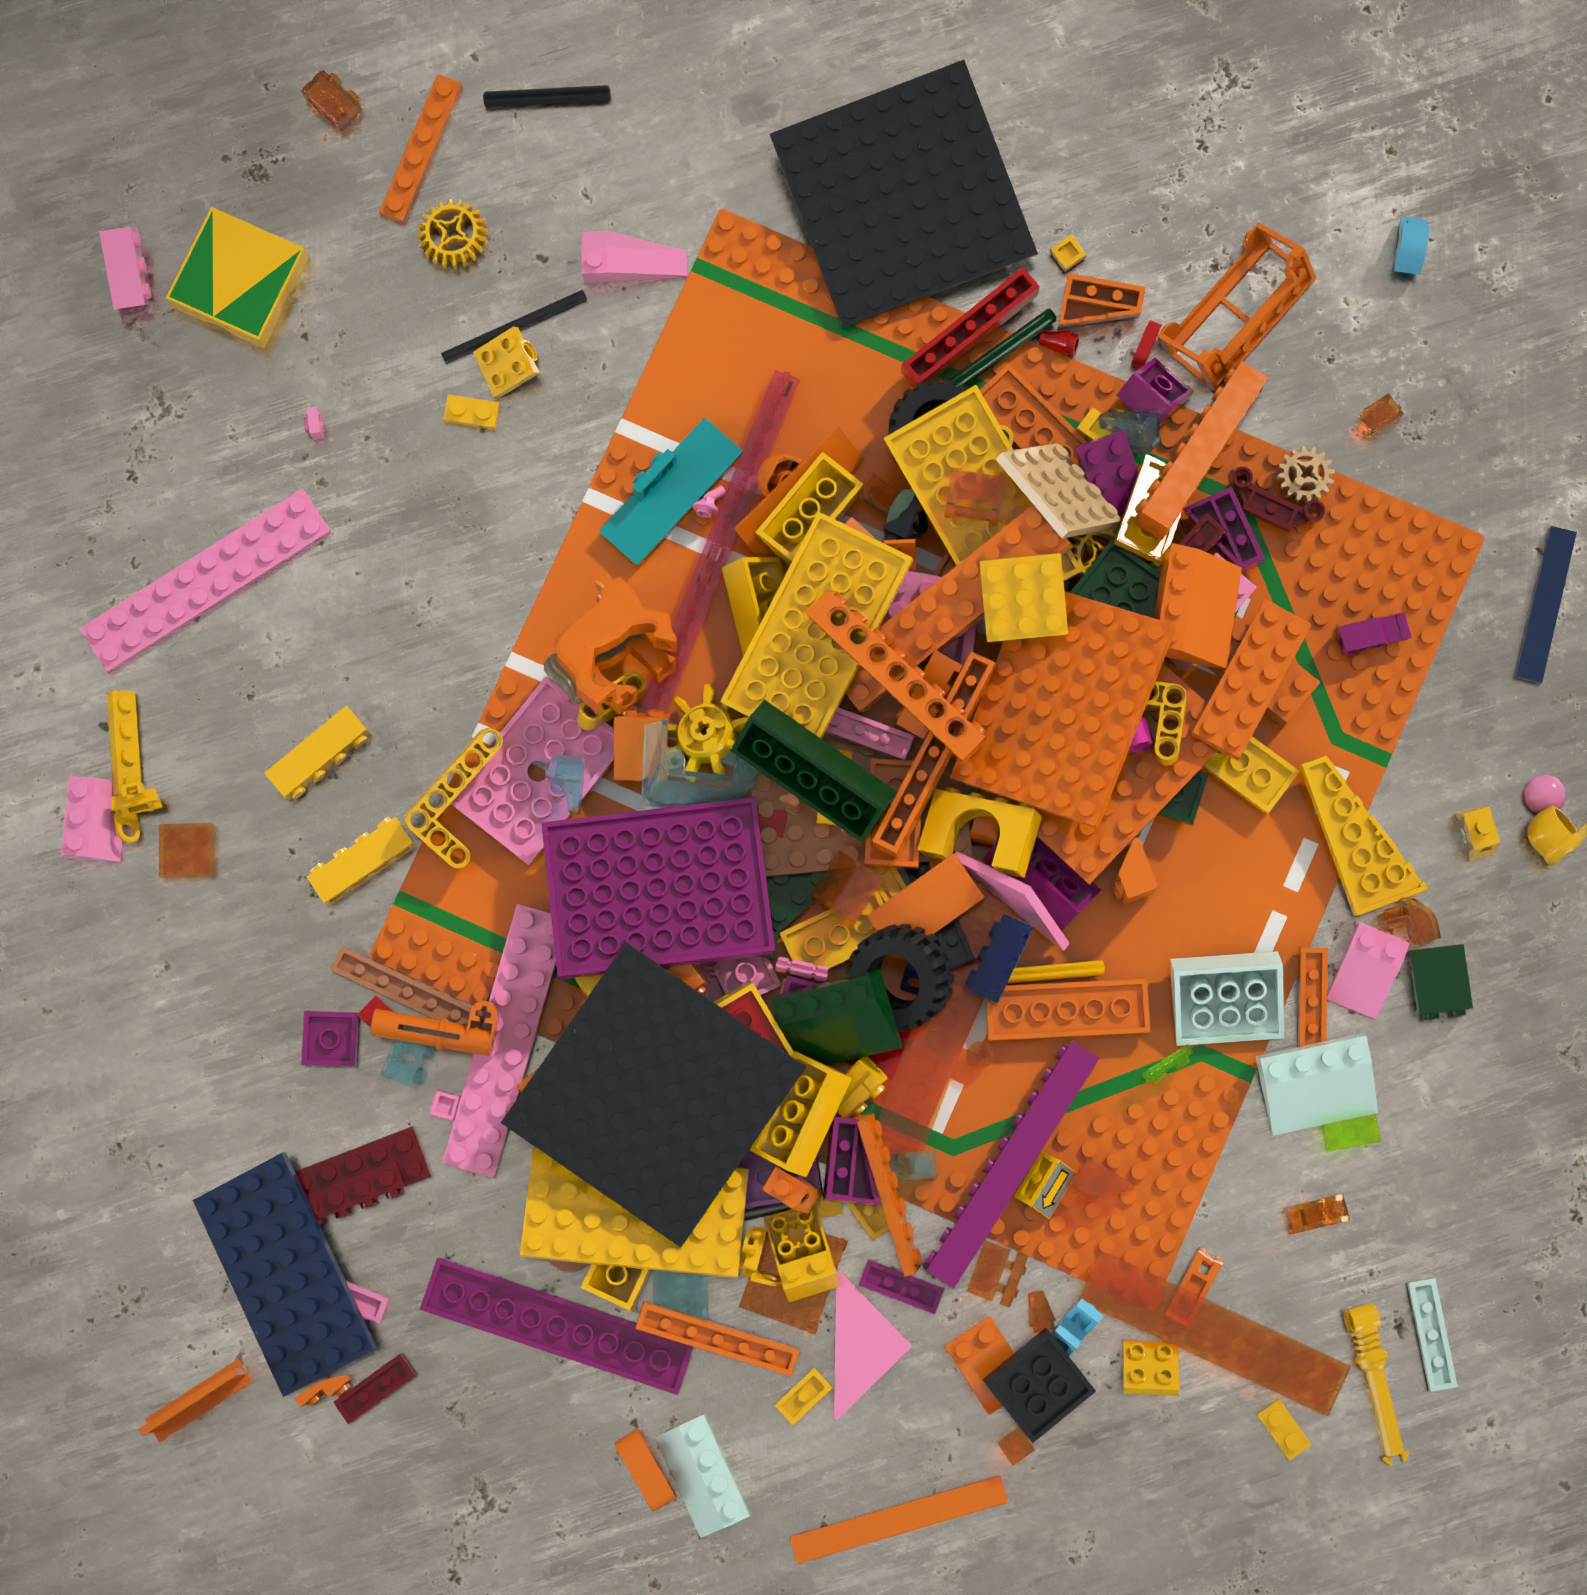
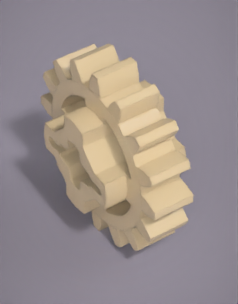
M1302 446L1300 453L1293 448L1290 452L1291 457L1285 454L1282 458L1285 464H1279L1277 468L1283 472L1276 477L1277 480L1283 481L1279 489L1288 490L1287 498L1292 495L1296 496L1295 503L1304 498L1307 504L1311 501L1312 497L1320 501V492L1327 495L1330 491L1327 486H1332L1334 480L1329 477L1335 474V470L1328 469L1332 460L1324 461L1325 452L1323 451L1317 455L1316 447L1307 452L1306 447ZM1300 459H1309L1311 461L1302 462ZM1319 467L1322 470L1323 480H1321L1322 477L1318 475ZM1289 470L1293 475V483L1289 479ZM1306 471L1309 472V476H1307L1305 479L1302 478V473L1304 474ZM1310 488L1311 491H1303L1300 489Z

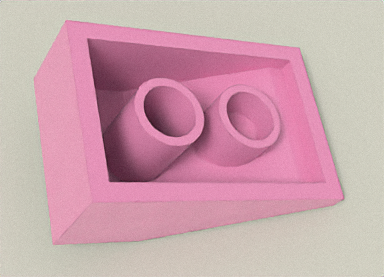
M1359 922L1353 929L1328 991L1327 1000L1376 1020L1400 970L1410 943Z

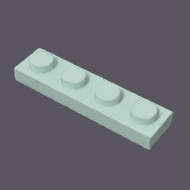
M1436 1278L1409 1282L1407 1286L1429 1392L1458 1387Z

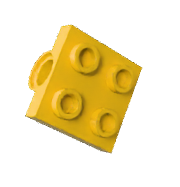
M511 327L473 352L494 398L504 396L539 374L534 363L537 360V353L531 343L523 339L518 327Z
M1123 1340V1393L1179 1396L1178 1343Z

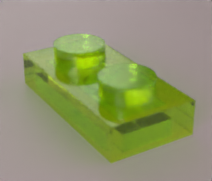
M1187 1044L1140 1076L1145 1084L1152 1081L1156 1085L1168 1077L1166 1071L1173 1066L1179 1070L1191 1062L1188 1057L1193 1054V1051Z

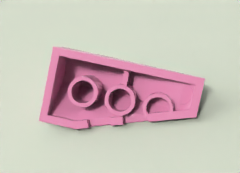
M611 231L582 232V274L585 283L688 277L687 252L685 250Z

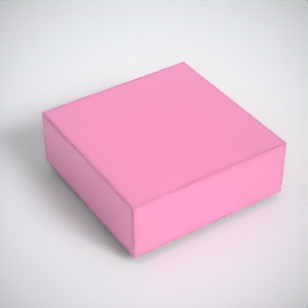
M436 1089L429 1115L454 1122L461 1096Z

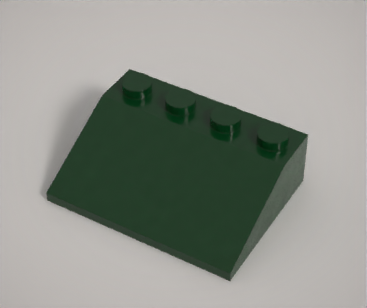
M880 969L783 992L771 999L778 1026L793 1052L801 1053L822 1064L832 1065L903 1047Z

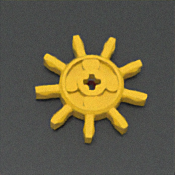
M704 684L702 704L690 708L686 701L680 697L674 698L673 700L678 710L684 715L678 725L668 724V737H676L678 742L676 746L668 750V765L687 755L689 761L683 776L692 783L701 763H711L712 770L719 779L726 778L725 768L722 765L721 759L730 752L736 741L737 732L742 731L749 719L747 716L733 720L731 714L735 711L734 709L724 704L721 707L714 704L715 692L710 684Z

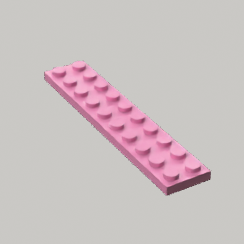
M302 488L79 629L106 672L111 673L331 534V531Z
M520 904L516 905L489 1002L494 1003L499 1010V1020L492 1055L489 1057L473 1054L442 1161L443 1164L492 1178L496 1176L509 1128L504 1126L501 1121L519 1096L520 1090L516 1085L524 1079L556 967L551 913ZM487 1009L481 1028L491 1030L492 1024L484 1023L486 1018L491 1017V1013L487 1012Z

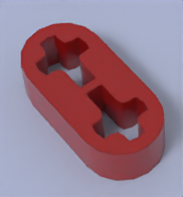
M1149 320L1131 365L1141 368L1146 364L1162 324Z

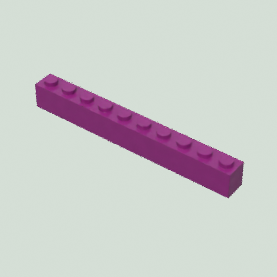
M1073 1041L1069 1046L1062 1045L1055 1056L1059 1059L1054 1069L1049 1066L1041 1078L1045 1084L1040 1091L1034 1089L1026 1102L1031 1106L1025 1114L1019 1113L1012 1124L1016 1128L1012 1136L1005 1135L997 1148L1001 1151L996 1160L991 1158L983 1170L987 1174L982 1183L975 1182L968 1195L972 1196V1199L967 1206L961 1204L954 1215V1218L958 1221L953 1229L946 1228L939 1239L943 1243L939 1251L932 1250L924 1263L928 1266L926 1272L952 1289L959 1282L1100 1059Z

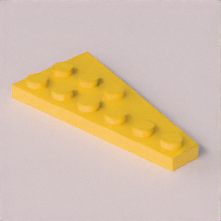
M1327 756L1299 765L1354 916H1359L1429 890L1425 882H1422L1416 875L1415 869L1411 864L1406 862L1399 853L1398 847L1377 820L1368 813L1362 805L1363 802L1351 791L1346 784V780Z

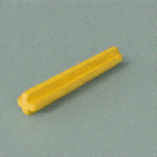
M1102 960L1000 969L998 977L1000 984L1100 976L1105 974V965Z

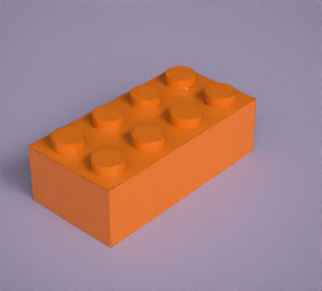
M1236 616L1233 622L1227 667L1250 626L1239 616ZM1292 661L1265 714L1284 728L1317 688L1320 681L1295 661ZM1206 666L1222 678L1225 670Z

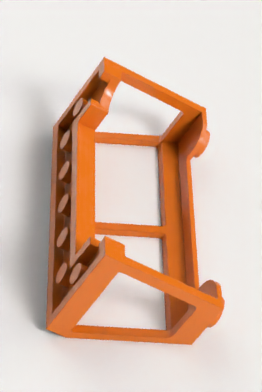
M1259 222L1244 237L1245 252L1179 325L1176 322H1171L1165 325L1157 336L1165 352L1215 392L1225 382L1224 379L1230 369H1236L1241 361H1244L1316 279L1305 248ZM1271 238L1291 248L1292 251L1289 255L1275 245ZM1269 249H1272L1288 262L1283 270L1286 279L1257 312L1249 318L1228 301L1226 297ZM1220 304H1224L1246 323L1222 351L1215 347L1210 352L1203 350L1200 355H1197L1183 346ZM1179 351L1196 361L1201 373L1178 355L1177 352Z

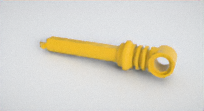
M1373 1303L1346 1309L1344 1311L1345 1325L1350 1335L1356 1336L1353 1342L1357 1343L1355 1349L1359 1350L1356 1352L1355 1364H1359L1360 1368L1365 1371L1386 1455L1382 1457V1460L1387 1465L1392 1466L1391 1456L1400 1454L1402 1462H1406L1409 1451H1404L1384 1370V1366L1387 1363L1386 1358L1389 1357V1354L1384 1351L1382 1346H1379L1382 1344V1340H1378L1381 1336L1380 1333H1376L1381 1326L1378 1310Z

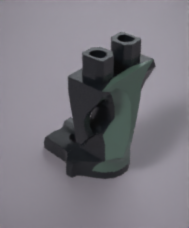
M903 489L893 501L889 509L887 523L883 526L885 537L883 540H916L927 533L929 528L928 516L912 489Z

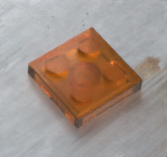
M159 824V877H214V824Z

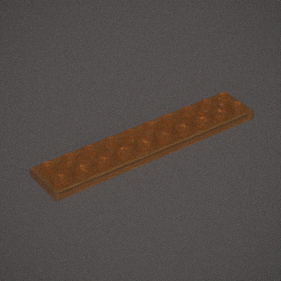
M987 888L980 889L985 898L957 918L976 961L952 972L949 969V972L954 974V983L949 986L953 989L952 995L946 1000L947 1005L942 1011L937 1013L928 1022L911 1031L878 1118L882 1127V1137L921 1152L925 1150L1014 913L1010 907Z
M1100 1250L1078 1298V1301L1083 1298L1099 1311L1326 1416H1329L1351 1368L1347 1363Z

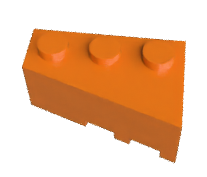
M1068 273L1058 328L1139 317L1146 287Z
M935 650L923 670L927 675L924 680L931 686L936 683L946 693L943 697L946 700L963 665ZM920 686L914 687L910 692V697L916 700L921 699L925 694V689ZM934 705L930 709V716L937 718L942 706ZM902 706L895 718L898 720L896 723L898 728L924 742L929 730Z

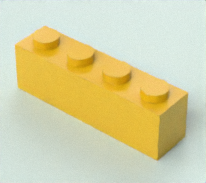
M346 705L264 774L286 800L289 801L291 798L295 800L306 791L305 787L312 781L314 783L320 781L326 775L325 770L333 764L337 766L347 758L346 753L353 747L355 749L361 747L368 740L366 737L370 733Z
M388 817L377 824V830L371 834L366 832L354 840L356 844L348 849L346 847L341 848L332 855L334 859L326 864L321 862L310 870L311 874L307 876V879L324 904L327 906L331 905L416 847L396 817L393 819Z

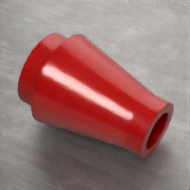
M1043 330L1039 339V345L1067 357L1068 355L1076 354L1079 344V335L1074 334L1073 331Z

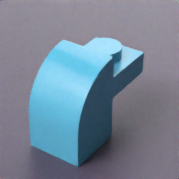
M1401 217L1399 241L1394 257V271L1421 274L1429 237L1427 220H1421L1418 217Z
M1081 1298L1066 1312L1051 1334L1069 1356L1077 1349L1087 1333L1099 1323L1103 1315L1092 1304Z

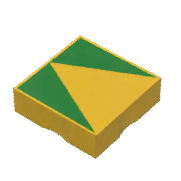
M211 207L166 296V300L174 309L203 322L221 326L232 335L265 348L281 316L284 302L294 290L309 260V256L305 248Z

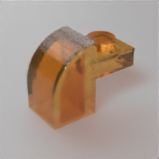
M1400 898L1402 909L1392 907L1385 909L1383 914L1376 915L1378 925L1384 931L1406 926L1408 938L1415 945L1441 938L1435 914L1417 899Z
M1343 1194L1284 1208L1290 1234L1350 1221Z

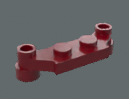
M1238 467L1231 475V484L1243 505V512L1288 533L1291 528L1317 523L1325 515V506L1318 500H1311L1305 507H1300L1252 484L1253 474L1247 467ZM1237 478L1243 479L1244 483H1239ZM1309 512H1314L1316 517L1311 516Z

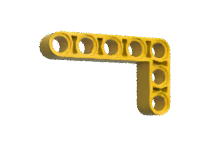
M1156 681L1152 689L1155 696L1147 702L1145 710L1160 712L1155 742V758L1160 764L1169 766L1174 764L1179 757L1186 709V691L1181 685ZM1176 693L1181 696L1182 700L1177 704H1171L1167 701V697L1170 694ZM1171 719L1178 723V727L1174 730H1167L1163 726L1165 721ZM1163 746H1171L1175 752L1171 756L1165 757L1159 751Z
M485 728L480 730L404 815V822L407 828L454 868L465 867L470 861V852L436 819L501 748L503 742L502 735L495 729ZM487 733L494 734L496 738L495 744L490 748H486L483 745V737ZM469 753H475L478 757V762L474 767L469 768L465 764V757ZM451 773H457L460 777V782L456 787H449L447 784V777ZM433 793H440L442 796V802L438 807H431L428 800ZM415 813H422L424 816V822L419 827H413L410 822L411 816ZM437 830L442 831L444 840L438 845H433L430 840L431 834ZM460 848L464 854L463 859L457 863L452 862L450 858L451 852L454 849Z

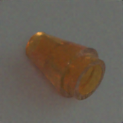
M1044 1291L1029 1293V1326L1033 1327V1332L1040 1333L1045 1328L1048 1330L1054 1329L1056 1319Z

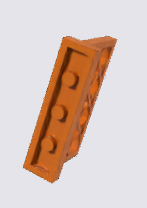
M237 1359L145 1419L147 1424L139 1428L142 1436L154 1434L158 1442H162L253 1383V1380L240 1359Z

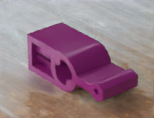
M1405 612L1340 626L1336 630L1342 657L1411 639Z

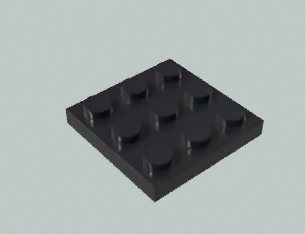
M1047 1328L1043 1329L982 1379L1032 1443L1037 1441L1096 1392Z

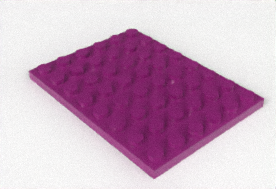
M756 797L541 822L558 980L604 974L626 942L662 967L775 954Z

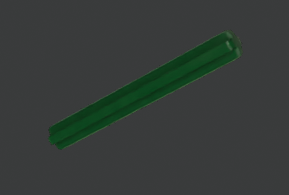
M1050 308L1046 309L948 380L954 381V386L958 388L961 384L966 386L1056 322L1057 317Z

